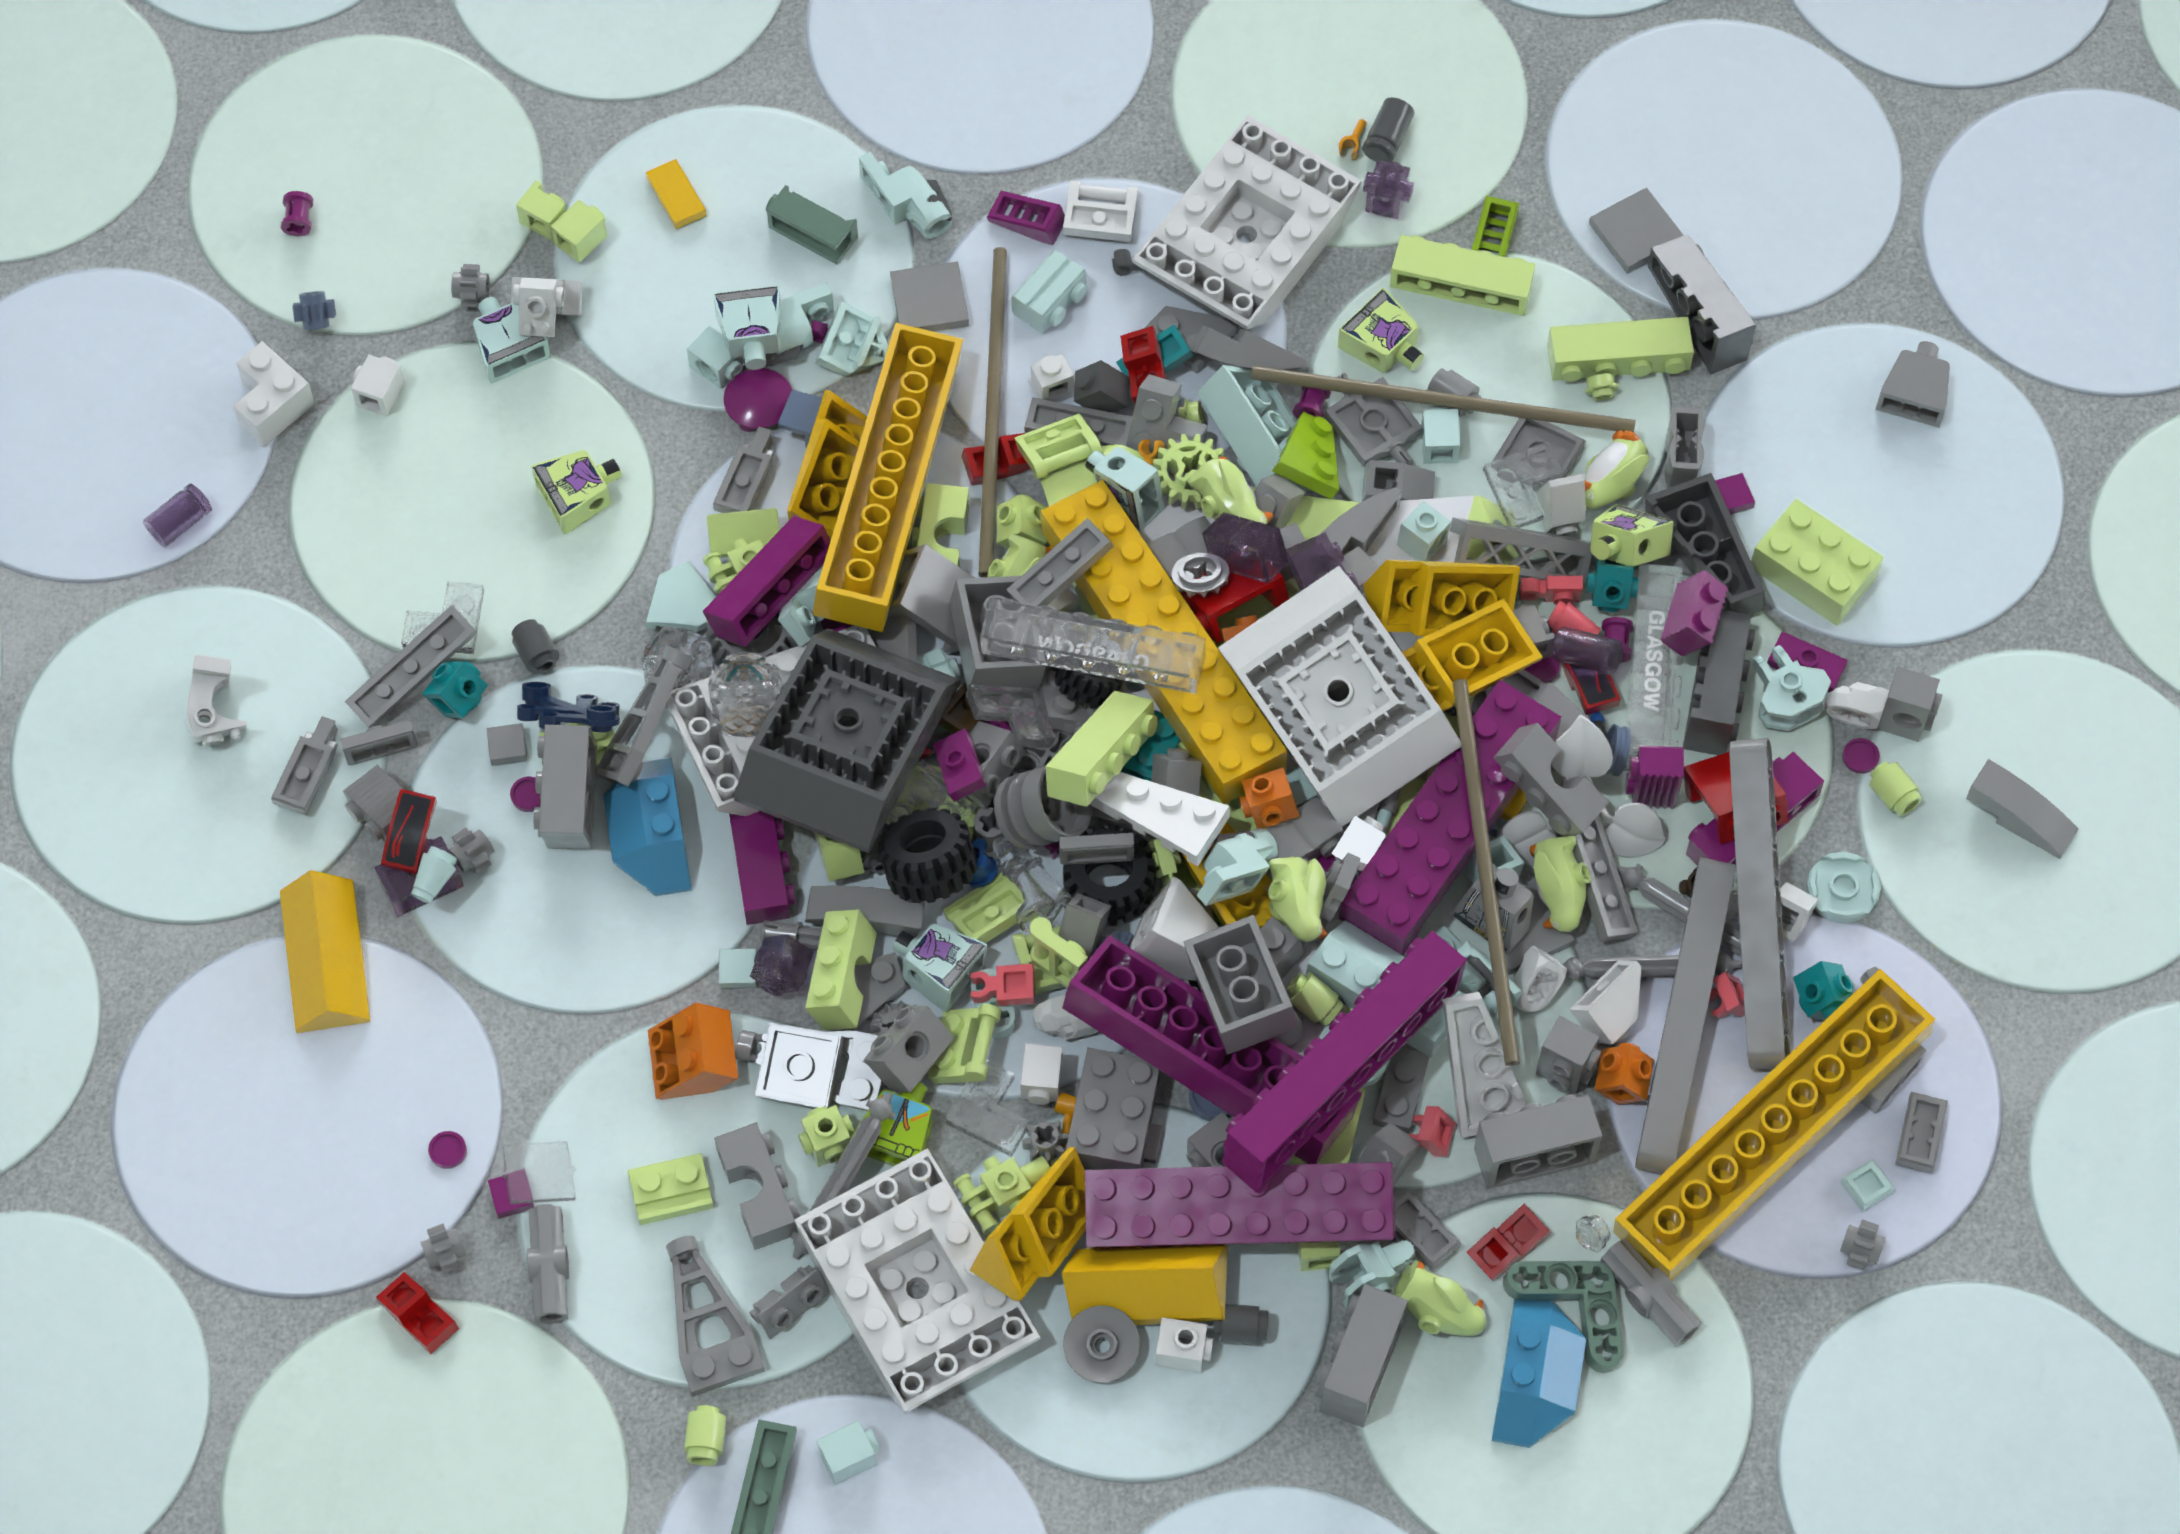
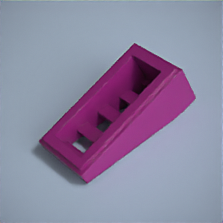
M1001 190L987 216V220L1039 242L1054 245L1063 228L1065 214L1060 204ZM1009 204L1013 205L1009 215H1004ZM1022 209L1025 210L1021 219H1019L1018 217ZM1035 214L1038 215L1035 222H1032Z

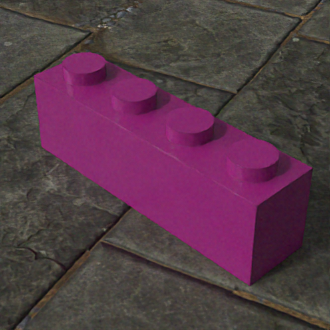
M793 516L703 610V613L716 637L744 647L753 640L823 566L831 541L823 525Z
M1795 752L1790 753L1785 759L1778 757L1773 761L1774 778L1786 793L1789 823L1820 796L1824 780ZM1716 818L1707 825L1700 823L1688 835L1689 843L1686 855L1697 866L1700 857L1736 864L1735 840L1723 844L1719 843ZM1787 823L1778 825L1777 832L1780 829H1782Z
M762 811L748 816L729 813L746 925L763 923L764 920L789 919V906L796 904L792 883L785 884L783 873L790 872L787 851L779 850L778 840H785L782 819H774V816Z

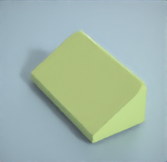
M776 508L707 515L710 553L718 552L720 557H728L727 552L734 550L732 545L738 539H745L747 544L760 539L763 546H765L780 530Z

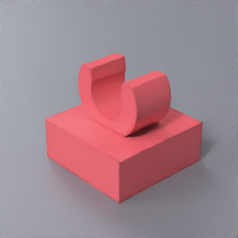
M1727 972L1713 978L1716 988L1711 989L1709 1001L1720 997L1721 1005L1711 1012L1712 1015L1717 1018H1724L1730 1013L1739 1017L1744 1016V990L1739 978Z
M1426 1106L1424 1115H1416L1412 1120L1420 1127L1419 1134H1409V1136L1420 1143L1419 1147H1425L1434 1157H1447L1456 1123L1439 1106Z

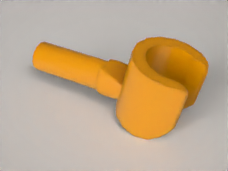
M1360 119L1352 135L1345 136L1340 140V156L1346 147L1354 148L1351 155L1352 160L1358 158L1359 138L1367 124L1365 120Z
M1144 439L1138 445V452L1145 462L1153 466V460L1158 458V449L1160 447L1165 448V444L1162 440H1156L1154 442V451L1150 453V440Z
M1061 1092L1058 1096L1054 1112L1065 1115L1062 1133H1066L1069 1136L1076 1097Z

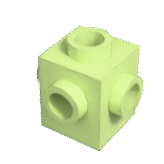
M1023 494L1016 495L1012 499L998 505L996 543L1009 549L1010 544L1007 539L1009 533L1041 545L1047 544V540L1042 534L1041 510L1047 508V506Z
M836 1105L829 1108L823 1106L813 1109L805 1118L801 1119L803 1133L798 1134V1138L806 1156L812 1154L819 1168L828 1163L838 1162L851 1140L854 1128L848 1115L841 1117Z

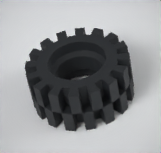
M1078 644V647L1072 645L1074 652L1068 658L1062 657L1055 673V684L1060 686L1059 691L1062 694L1068 693L1067 699L1070 701L1077 699L1079 700L1078 705L1084 707L1085 703H1089L1090 708L1096 709L1097 704L1101 706L1114 691L1120 690L1125 679V670L1120 668L1121 662H1118L1119 667H1115L1113 663L1103 665L1109 658L1106 654L1103 658H1095L1096 661L1104 660L1103 663H1093L1091 657L1093 655H1101L1102 653H1093L1096 650V645L1092 644L1089 645L1091 651L1089 659L1085 661L1074 659L1075 652H1081L1079 657L1084 658L1087 655V651L1084 649L1076 650L1081 646L1086 647L1085 644ZM1070 648L1069 650L1066 649L1064 655L1069 654Z

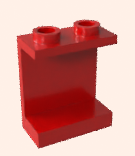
M1249 544L1222 558L1229 567L1228 585L1220 587L1218 594L1208 592L1205 598L1201 594H1195L1189 598L1186 591L1180 592L1209 637L1216 643L1223 640L1217 617L1260 594L1275 608L1289 600L1283 576ZM1206 571L1204 574H1201L1199 578L1195 577V579H1200L1202 576H1207Z
M1730 752L1684 766L1685 792L1691 803L1704 800L1716 818L1717 838L1720 844L1735 840ZM1774 778L1776 825L1778 826L1788 823L1786 793Z

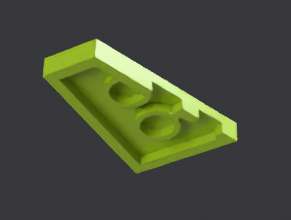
M1303 411L1296 420L1287 438V444L1281 451L1280 458L1274 465L1272 472L1332 500L1339 491L1333 425L1322 417H1314Z

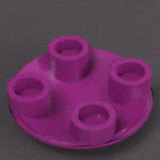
M766 368L758 370L748 369L737 374L728 383L723 397L724 407L729 417L745 432H753L759 426L769 428L778 424L792 388L785 377L776 371Z

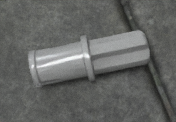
M764 920L761 929V943L793 947L795 951H798L800 947L818 950L822 929L805 927L802 922L785 924Z

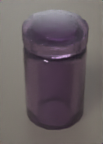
M189 483L184 487V491L180 490L143 519V524L150 535L162 547L166 548L200 521L204 515L210 513L212 507L202 491L192 483Z
M1562 626L1557 631L1553 641L1552 657L1559 662L1613 675L1619 668L1622 660L1623 645L1617 639H1610L1594 633Z

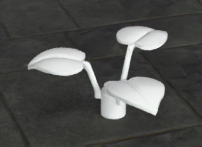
M1579 715L1570 728L1555 742L1561 748V751L1553 759L1552 766L1562 775L1563 784L1566 780L1586 776L1592 783V777L1603 776L1611 767L1613 755L1608 740L1594 723L1582 715ZM1635 802L1622 805L1615 811L1614 817L1610 816L1605 808L1600 812L1603 819L1609 823L1604 827L1611 852L1624 857L1646 855L1658 849L1666 840L1659 816L1652 808L1643 803ZM1527 811L1510 819L1495 839L1504 835L1524 861V865L1533 866L1535 857H1532L1529 852L1530 846L1543 840L1557 837L1551 831L1552 828L1549 823L1546 824L1541 813Z

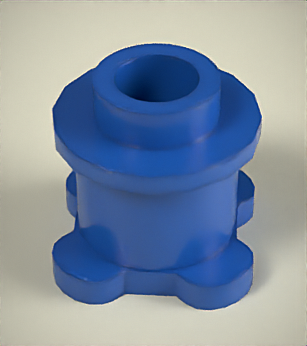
M976 839L972 844L977 859L976 873L972 874L973 879L969 885L978 888L984 887L995 879L999 866L993 857L986 854L985 850L988 845L985 840Z

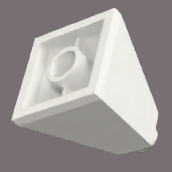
M1173 877L1143 913L1130 948L1178 978L1197 981L1189 963L1183 941L1219 927L1182 881Z

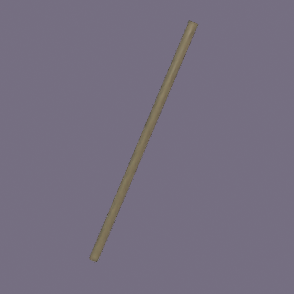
M997 247L993 250L978 572L981 578L988 577V570L993 562L1007 263V250L1002 247Z
M1252 366L1251 372L1252 380L1610 431L1622 430L1624 432L1628 430L1634 432L1636 420L1260 366Z
M1458 679L1453 681V690L1504 1062L1506 1066H1515L1520 1064L1468 683L1465 679Z

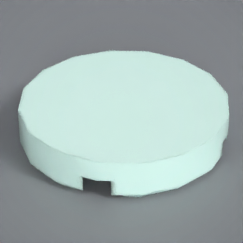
M1836 852L1822 857L1810 870L1806 885L1807 893L1819 899L1814 908L1815 911L1830 921L1843 924L1858 922L1868 916L1877 905L1881 890L1876 870L1865 863L1866 860L1857 854Z

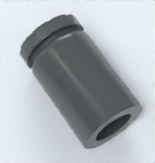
M1394 97L1384 100L1362 147L1363 152L1369 159L1381 164H1389L1394 160L1396 152L1415 114L1410 104Z

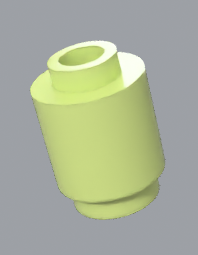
M1883 762L1871 772L1872 780L1869 786L1891 812L1896 811L1899 816H1904L1922 801V797L1918 793L1919 787L1897 762L1891 764Z
M1312 972L1307 973L1305 976L1299 973L1286 989L1290 993L1288 997L1291 1004L1314 1023L1320 1022L1323 1026H1327L1343 1007V1003L1338 999L1339 994Z
M701 1405L697 1406L696 1411L688 1413L684 1452L687 1453V1461L689 1463L701 1466H712L718 1463V1457L723 1453L726 1416L719 1413V1408Z

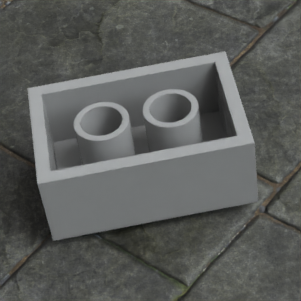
M1021 576L956 579L949 605L968 693L1037 690L1040 687L1046 668L1044 653H1040L1039 649L1040 634L1036 616L1031 618L1006 590Z
M545 725L544 736H538L537 743L538 758H542L543 769L542 772H536L535 788L536 793L540 794L541 806L534 808V829H538V836L542 837L547 848L592 849L597 742L589 726Z
M1254 915L1183 941L1189 963L1227 1055L1298 1028L1292 1004Z
M1087 1047L1066 1150L1068 1147H1075L1084 1170L1142 1169L1161 1071L1138 1056Z
M1570 1094L1559 1098L1556 1103L1544 1106L1540 1103H1533L1521 1108L1520 1112L1505 1115L1504 1112H1496L1486 1116L1483 1121H1479L1474 1151L1486 1189L1488 1190L1593 1164L1597 1158L1602 1133L1590 1096L1578 1097L1576 1094Z
M1364 1284L1360 1296L1353 1293L1345 1314L1347 1318L1343 1328H1346V1330L1339 1328L1332 1346L1333 1353L1330 1362L1333 1364L1325 1363L1318 1381L1319 1388L1316 1396L1322 1398L1321 1412L1362 1428L1364 1427L1403 1328L1408 1300Z

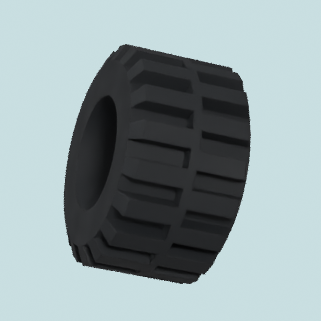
M927 808L924 811L918 809L912 811V814H904L898 817L897 822H891L887 826L888 831L882 832L880 836L881 842L878 843L879 856L891 891L895 895L899 894L900 899L905 901L911 899L912 903H921L922 901L932 903L936 899L943 898L944 900L951 897L950 894L963 890V885L971 882L973 879L972 874L976 873L977 859L965 820H961V816L957 813L951 814L948 809L936 810V808Z
M1108 824V830H1102L1101 825L1093 827V833L1088 834L1085 830L1079 836L1131 833V830L1124 827L1122 831H1117L1116 825ZM1139 834L1134 837V860L1063 865L1065 898L1069 899L1070 902L1079 893L1111 905L1107 919L1109 926H1117V920L1123 919L1124 923L1132 921V913L1138 916L1144 912V904L1149 905L1152 899V891H1154L1155 861L1152 858V851L1149 845L1144 846V839ZM1112 864L1123 868L1130 876L1126 881L1117 886L1106 887L1093 882L1088 875L1098 866Z

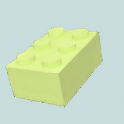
M1795 499L1755 546L1751 562L1758 574L1838 626L1878 577L1884 557Z

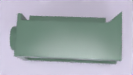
M787 185L783 187L778 195L774 194L767 203L766 212L770 229L836 265L858 238L857 219L845 220L794 191L792 193L789 192V186Z

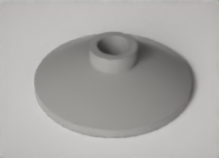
M1093 1306L1081 1311L1071 1320L1064 1334L1063 1349L1068 1364L1076 1374L1091 1382L1108 1383L1122 1378L1133 1368L1140 1352V1337L1134 1322L1121 1310L1110 1306ZM1100 1339H1105L1110 1343L1108 1351L1100 1353L1095 1349V1344Z

